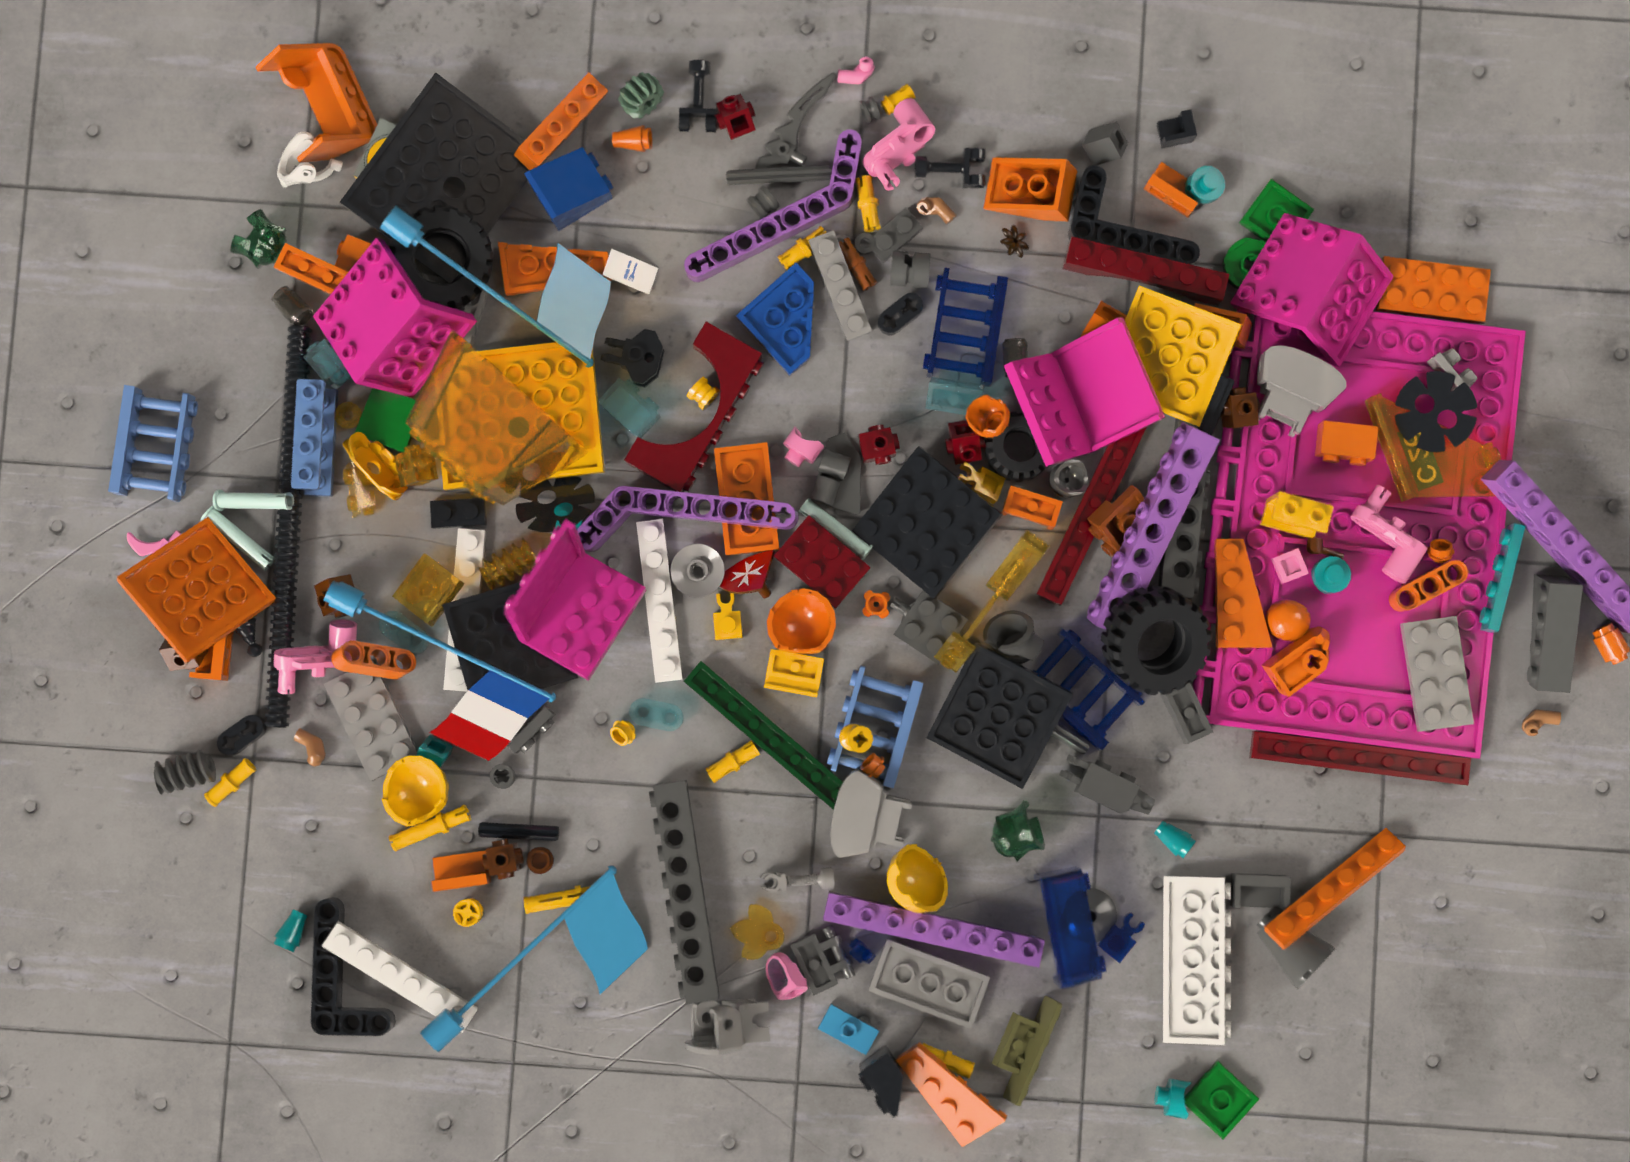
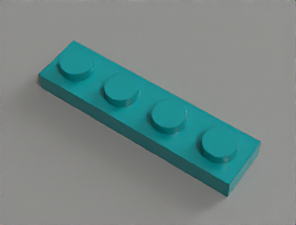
M1517 523L1507 525L1500 534L1499 544H1502L1500 554L1496 555L1493 562L1494 578L1493 581L1489 582L1486 589V596L1489 598L1486 607H1483L1479 617V622L1482 623L1480 630L1493 633L1498 632L1500 629L1525 530L1524 525Z

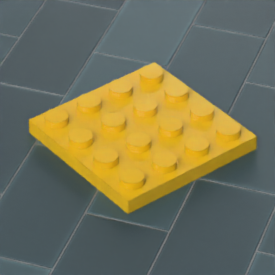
M1139 286L1125 323L1163 413L1200 427L1242 324Z

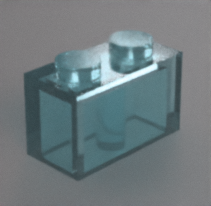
M325 340L317 341L307 349V354L303 358L321 379L333 389H338L351 378L335 350Z
M619 377L601 396L598 403L634 437L642 438L661 418L657 412L660 407L649 397L644 400L637 393L640 389L628 379L624 382Z
M932 377L929 382L925 409L966 415L967 408L972 401L984 395L985 385Z

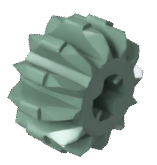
M641 72L637 77L632 76V79L626 82L625 87L620 90L621 94L618 97V101L628 115L641 119L645 114L650 115L651 111L656 109L657 104L662 101L661 97L664 94V90L654 76L650 73L645 74Z

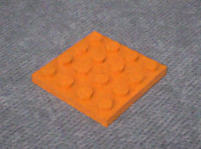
M208 517L117 576V582L185 663H188L256 616L276 600L272 592Z

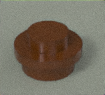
M535 847L528 853L526 863L533 873L544 874L552 868L554 857L549 849Z

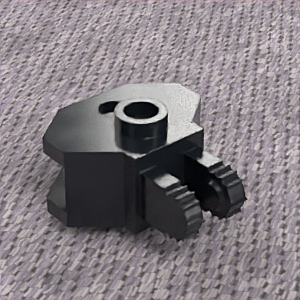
M644 329L634 338H626L625 341L605 338L604 344L609 347L623 349L621 357L603 353L600 360L620 365L622 369L627 370L635 386L645 388L659 377L665 351L656 331ZM649 357L654 358L652 362H647L646 360Z

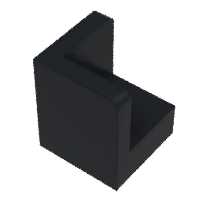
M1192 109L1181 111L1177 118L1157 123L1162 148L1191 143L1197 136Z

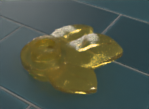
M750 904L748 910L749 919L735 923L731 926L730 930L736 939L745 944L741 956L746 959L755 960L761 958L767 950L778 949L783 944L784 931L778 924L774 923L772 914L767 908L757 904ZM773 931L776 934V939L768 941L766 939L767 932Z

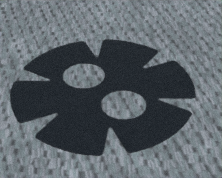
M1431 371L1426 373L1427 388L1415 376L1401 389L1395 405L1408 409L1410 412L1395 415V421L1406 441H1409L1421 432L1416 446L1418 449L1429 452H1443L1446 450L1444 435L1447 436L1454 447H1457L1469 437L1475 427L1477 418L1461 412L1476 409L1477 402L1472 390L1465 382L1452 392L1450 391L1455 375L1442 371ZM1427 394L1434 399L1432 411L1429 413L1417 411L1415 400L1418 396ZM1444 410H1451L1457 416V423L1451 429H1443L1437 422L1438 415Z
M577 476L555 478L554 486L551 485L548 479L538 480L528 486L520 495L521 498L532 502L516 504V515L520 523L536 517L528 529L552 533L557 520L561 526L565 520L577 525L586 518L591 509L579 505L594 503V491L590 484L574 490L582 480V478ZM547 490L556 493L555 500L548 504H542L537 499L540 493ZM561 503H570L573 506L572 512L566 516H557L554 513V509Z

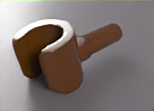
M1323 538L1307 539L1308 553L1344 558L1343 553L1323 547Z

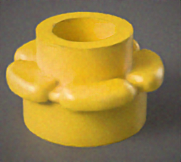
M617 720L614 722L613 728L610 730L612 739L622 746L632 743L636 738L634 726L629 721Z

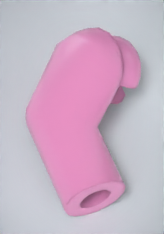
M863 57L853 70L839 69L837 83L862 84L873 74V60L870 57Z

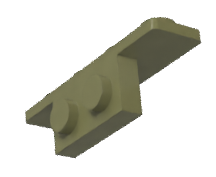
M1044 996L1035 1020L1014 1012L1012 1013L992 1061V1064L1012 1072L1003 1098L1017 1106H1021L1023 1099L1028 1093V1087L1034 1073L1038 1069L1043 1051L1049 1043L1053 1027L1060 1017L1062 1003L1048 996Z

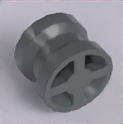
M765 186L760 187L755 196H750L746 199L750 207L761 219L768 216V212L771 210H776L780 207L776 198Z

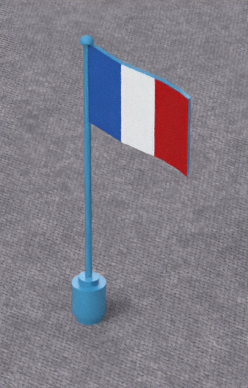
M333 581L324 597V601L328 602L330 607L351 617H354L356 613L361 615L364 610L489 670L487 674L466 692L449 716L429 732L489 761L497 756L510 743L526 720L546 701L553 702L556 699L554 692L550 694L366 606L368 600L364 599L365 592L342 581L340 583Z

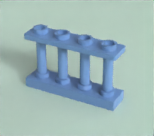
M298 379L296 386L291 487L294 489H304V495L333 497L338 390L325 388V381Z
M124 385L108 492L127 496L128 490L131 487L168 492L167 499L180 502L181 496H184L186 491L184 473L190 464V455L187 454L189 443H192L194 437V429L191 427L192 418L196 416L198 410L195 396L183 393L181 402L147 398L142 394L143 390L135 386ZM149 408L180 412L178 428L141 424L138 421L140 410ZM141 434L176 439L174 455L137 450L135 447L136 437ZM141 461L172 465L170 481L133 477L130 474L132 463Z
M860 665L859 671L853 670L849 685L854 686L852 696H846L842 711L847 713L844 723L838 722L834 737L839 739L843 727L850 724L853 712L895 723L894 726L899 727L896 738L891 737L888 739L872 734V745L886 749L887 753L891 754L889 764L883 763L885 769L879 775V779L884 780L883 786L894 789L924 683L913 680L911 686H900L865 676L864 671L866 667ZM860 685L902 697L901 700L906 701L904 711L898 710V713L857 702L856 699ZM840 741L838 742L837 749L831 748L827 764L832 765L831 771L836 772L838 764L860 769L864 762L862 759L841 754L843 747Z

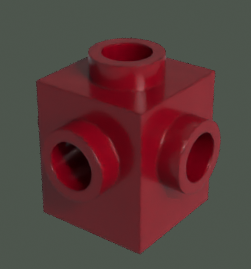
M741 94L727 96L722 101L716 103L719 113L715 117L720 130L726 129L731 140L756 130L752 117H755L750 101L745 102Z
M967 420L948 423L949 438L945 439L947 454L953 455L955 465L982 460L981 449L985 448L984 437L976 434L968 425Z
M875 425L868 428L869 432L858 435L864 464L874 461L876 465L892 462L891 458L896 456V450L900 449L897 433L892 434L891 427L884 428V425ZM881 442L884 444V447L879 448L875 444Z

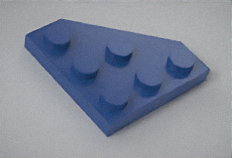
M797 262L736 315L740 322L789 376L810 359L814 281Z

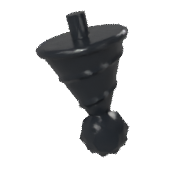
M256 617L234 630L249 644L247 653L252 657H258L262 652V646L255 643Z

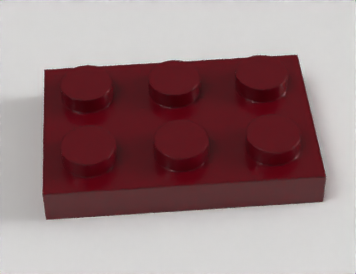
M810 515L806 517L774 555V558L808 587L827 598L834 609L841 604L871 569L869 565Z

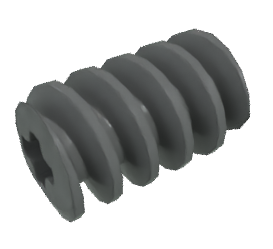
M202 750L197 751V759H194L191 753H187L186 762L183 761L180 755L176 756V764L174 765L170 758L165 759V767H162L159 761H155V784L157 790L162 795L164 791L172 793L174 789L178 791L183 790L185 786L192 788L196 783L203 785L206 783V780L215 782L216 768L210 754L205 757Z

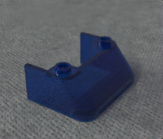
M1070 867L1034 874V880L1038 881L1041 887L1057 976L1053 977L1054 983L1060 989H1066L1102 979V973L1106 972V964L1103 955L1099 956L1087 896V890L1091 889L1088 873L1083 874L1082 869L1079 867Z

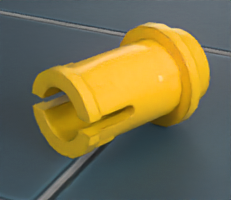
M905 84L890 96H883L884 100L880 104L887 115L894 113V109L899 102L908 98L915 99L916 96L911 87Z

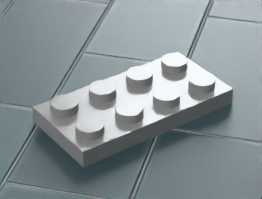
M1457 616L1401 623L1400 628L1417 732L1474 724Z
M346 672L324 683L370 781L388 773L387 770L396 761L406 756L417 755L418 749L382 677Z
M887 938L868 991L972 1029L990 976Z

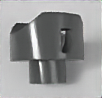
M1071 459L1055 466L1050 474V484L1053 491L1063 498H1071L1083 494L1088 486V474L1083 462Z

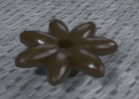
M1015 225L1011 226V230L1003 228L1002 232L1006 238L1002 239L1000 243L1008 248V255L1016 252L1022 258L1024 255L1023 250L1029 249V245L1022 241L1026 237V233L1018 234V229Z

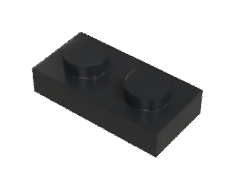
M484 497L430 501L432 529L487 525Z

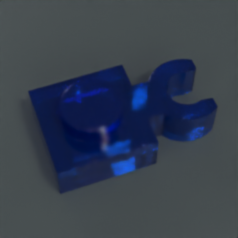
M1131 912L1124 916L1121 928L1113 924L1097 944L1118 963H1121L1137 943L1131 938L1133 933L1141 932L1145 926L1140 921L1136 927H1131L1129 924L1130 919L1133 917Z
M854 936L848 943V946L851 948L849 954L860 964L863 961L866 964H870L876 957V954L858 937Z

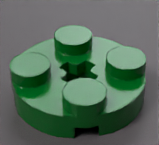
M1243 238L1235 242L1228 249L1222 261L1223 272L1229 274L1228 282L1234 288L1239 289L1249 270L1244 268L1246 264L1244 260L1247 258L1249 261L1256 260L1266 244L1265 241Z

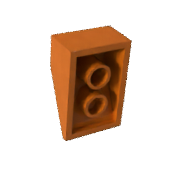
M993 157L983 208L989 211L1043 221L1069 222L1078 170L1067 159Z

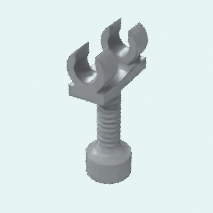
M832 867L821 868L820 873L817 875H790L789 877L782 872H775L776 874L766 872L760 876L763 879H773V884L770 887L761 886L763 890L769 892L787 891V886H806L811 884L820 885L822 890L834 889V872Z

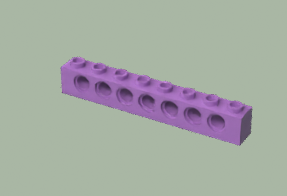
M1184 422L1175 430L1172 436V444L1168 452L1162 456L1160 468L1156 476L1149 482L1148 493L1144 501L1138 505L1136 517L1124 534V542L1120 550L1114 554L1111 562L1112 566L1107 576L1100 583V591L1096 599L1088 607L1086 618L1095 626L1106 630L1103 624L1106 617L1110 618L1113 614L1110 611L1112 609L1110 603L1114 598L1118 597L1116 605L1119 606L1123 602L1121 598L1126 594L1132 596L1135 589L1141 587L1145 590L1147 589L1220 439ZM1190 449L1189 457L1183 460L1184 453ZM1178 474L1177 481L1171 485L1172 477ZM1166 499L1165 506L1159 509V503ZM1154 524L1153 530L1146 534L1147 528ZM1142 548L1141 555L1134 558L1135 552ZM1130 573L1129 579L1122 583L1123 577Z
M1498 460L1481 478L1483 483L1515 518L1525 526L1526 530L1569 577L1583 585L1582 591L1613 625L1618 627L1621 632L1630 633V587L1515 461Z
M830 891L823 916L824 921L1034 967H1040L1045 940L1041 937L931 913H915L906 910L904 907Z

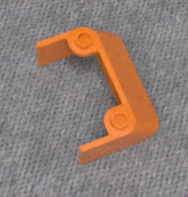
M334 43L279 44L256 66L258 72L279 71L283 82L293 89H303L323 131V134L316 136L313 139V144L297 157L299 163L334 159L369 143L377 127V122L346 54L338 45Z

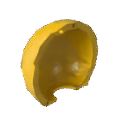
M406 756L396 761L387 770L388 773L383 783V798L381 799L386 812L394 821L405 826H414L430 819L447 804L449 784L445 772L435 762L422 756Z
M908 844L892 857L887 870V885L893 899L906 910L915 913L937 911L944 905L948 896V881L941 865L942 863L925 849L918 847L917 844Z

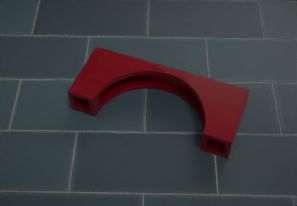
M707 321L692 345L696 351L710 362L719 378L720 402L713 420L700 434L690 440L677 444H656L637 437L624 459L625 463L677 492H689L696 481L693 475L698 467L703 469L710 457L707 454L710 446L718 444L723 435V431L720 429L725 421L730 423L737 411L734 407L739 398L743 400L751 387L748 385L752 375L757 377L764 365V362L761 361V352Z

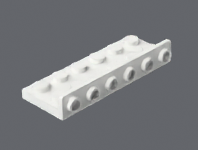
M1164 876L1163 1043L1225 1045L1226 1038H1231V1021H1226V1010H1231V994L1226 993V982H1231V966H1226V955H1231V938H1226V927H1231V910H1226V899H1231V883H1226V877Z

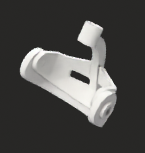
M303 131L297 133L286 146L280 158L277 176L282 187L285 188L293 184H310L311 182L327 178L334 170L340 172L342 161L331 158L328 166L317 173L316 168L308 162L299 163L297 157L313 144L314 139L312 134Z

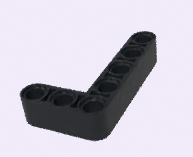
M1098 165L1088 166L1084 170L1079 182L1068 230L1069 240L1071 237H1076L1190 265L1195 264L1200 256V249L1193 241L1098 220L1107 175L1105 170ZM1094 175L1099 179L1100 183L1098 185H1091L1086 177ZM1090 201L1094 209L1091 211L1084 210L1081 207V202ZM1078 226L1085 227L1088 235L1084 237L1077 235L1075 228ZM1101 233H1111L1114 241L1111 243L1105 242L1101 238ZM1127 239H1137L1140 243V248H1131L1127 243ZM1155 244L1163 245L1166 249V254H1157L1153 246ZM1180 251H1189L1192 255V260L1186 261L1182 259Z
M338 898L323 899L317 903L314 910L311 1027L319 1035H384L395 1026L396 1018L391 1010L387 1008L342 1007L343 959L322 947V944L324 943L323 935L325 931L331 932L338 921L344 924L345 908L342 901ZM327 903H331L335 907V915L332 918L324 913V907ZM325 958L333 962L334 968L331 973L324 971L322 967ZM324 986L332 990L333 996L331 1000L323 998L321 991ZM322 1014L330 1016L332 1020L330 1028H326L321 1024ZM352 1014L358 1017V1028H352L348 1024L349 1015ZM377 1015H382L386 1018L387 1026L385 1029H381L375 1024Z

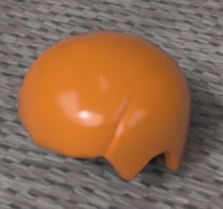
M982 395L974 399L968 406L965 418L976 434L981 437L993 438L1002 434L1009 425L1010 411L1001 399Z
M1281 600L1273 603L1267 610L1265 621L1271 635L1281 640L1292 642L1302 638L1308 632L1311 617L1307 608L1299 602Z

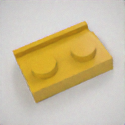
M771 649L764 688L817 697L824 659Z

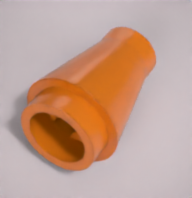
M644 125L613 132V147L645 152L646 149H652V130L650 127L645 128Z

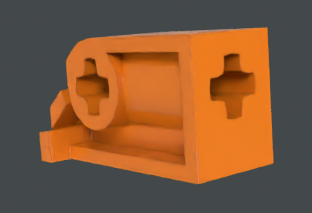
M1320 626L1310 628L1302 638L1293 641L1261 664L1280 694L1290 697L1325 671L1329 661L1330 633Z

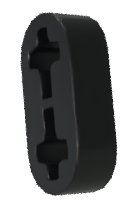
M907 293L884 310L878 319L880 331L888 336L894 335L915 320L923 309L921 297L914 293ZM905 301L917 302L915 307L917 311L913 312L910 309L904 314L901 312L906 308ZM898 314L899 318L895 321V328L891 326L884 327L885 317L892 319Z
M248 715L242 718L218 737V750L225 755L240 753L265 734V720L257 715ZM249 721L258 722L259 725L256 727L257 733H243L250 727ZM239 735L240 739L234 743V750L225 747L228 743L227 737L236 738Z

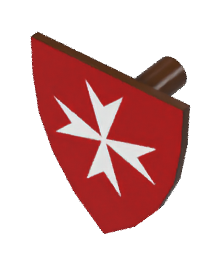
M770 550L749 556L725 571L720 588L735 594L759 592L762 598H768L772 592L766 585V580L775 551Z

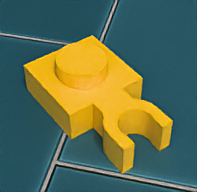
M966 462L960 465L959 469L964 470L967 473V477L959 474L957 477L964 483L972 485V489L991 504L996 503L1005 478L983 466L976 471L972 465Z
M720 593L716 594L721 612L713 613L715 640L743 638L741 612L732 611V606L735 602L734 593H730L731 600L726 604L721 602Z

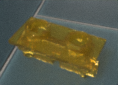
M350 461L346 465V469H343L344 483L349 485L350 495H347L348 510L352 511L353 518L358 517L361 511H363L364 516L374 515V509H377L374 490L364 491L363 486H371L373 483L357 466L355 467L353 461Z

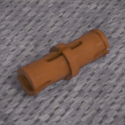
M849 237L843 239V243L842 241L839 242L849 271L852 272L862 287L863 292L867 291L869 286L872 288L877 284V280H875L867 268L864 256L860 257Z

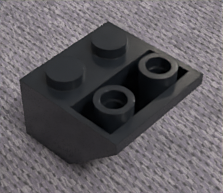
M885 1045L859 1064L860 1073L858 1075L866 1090L869 1092L873 1089L876 1093V1096H874L875 1102L884 1115L889 1112L894 1118L898 1115L904 1074L896 1058Z

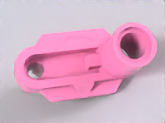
M912 98L904 99L896 105L893 114L900 126L873 145V148L864 156L862 161L869 175L878 177L887 191L894 189L889 182L890 180L896 187L900 183L899 177L896 176L893 170L902 163L907 167L913 164L916 160L914 154L922 149L925 143L935 134V126L917 101Z
M1376 485L1367 502L1358 505L1350 518L1395 548L1382 571L1395 581L1406 584L1428 548L1402 530L1406 524L1404 521L1394 516L1390 522L1380 516V510L1392 493L1389 490L1383 491L1384 487Z
M346 619L331 621L329 624V642L325 646L277 649L274 652V667L279 670L277 691L281 694H288V689L290 694L296 692L295 678L297 670L312 669V676L324 677L326 668H336L332 663V653L345 642L356 641L357 623ZM344 651L346 658L352 661L351 655Z

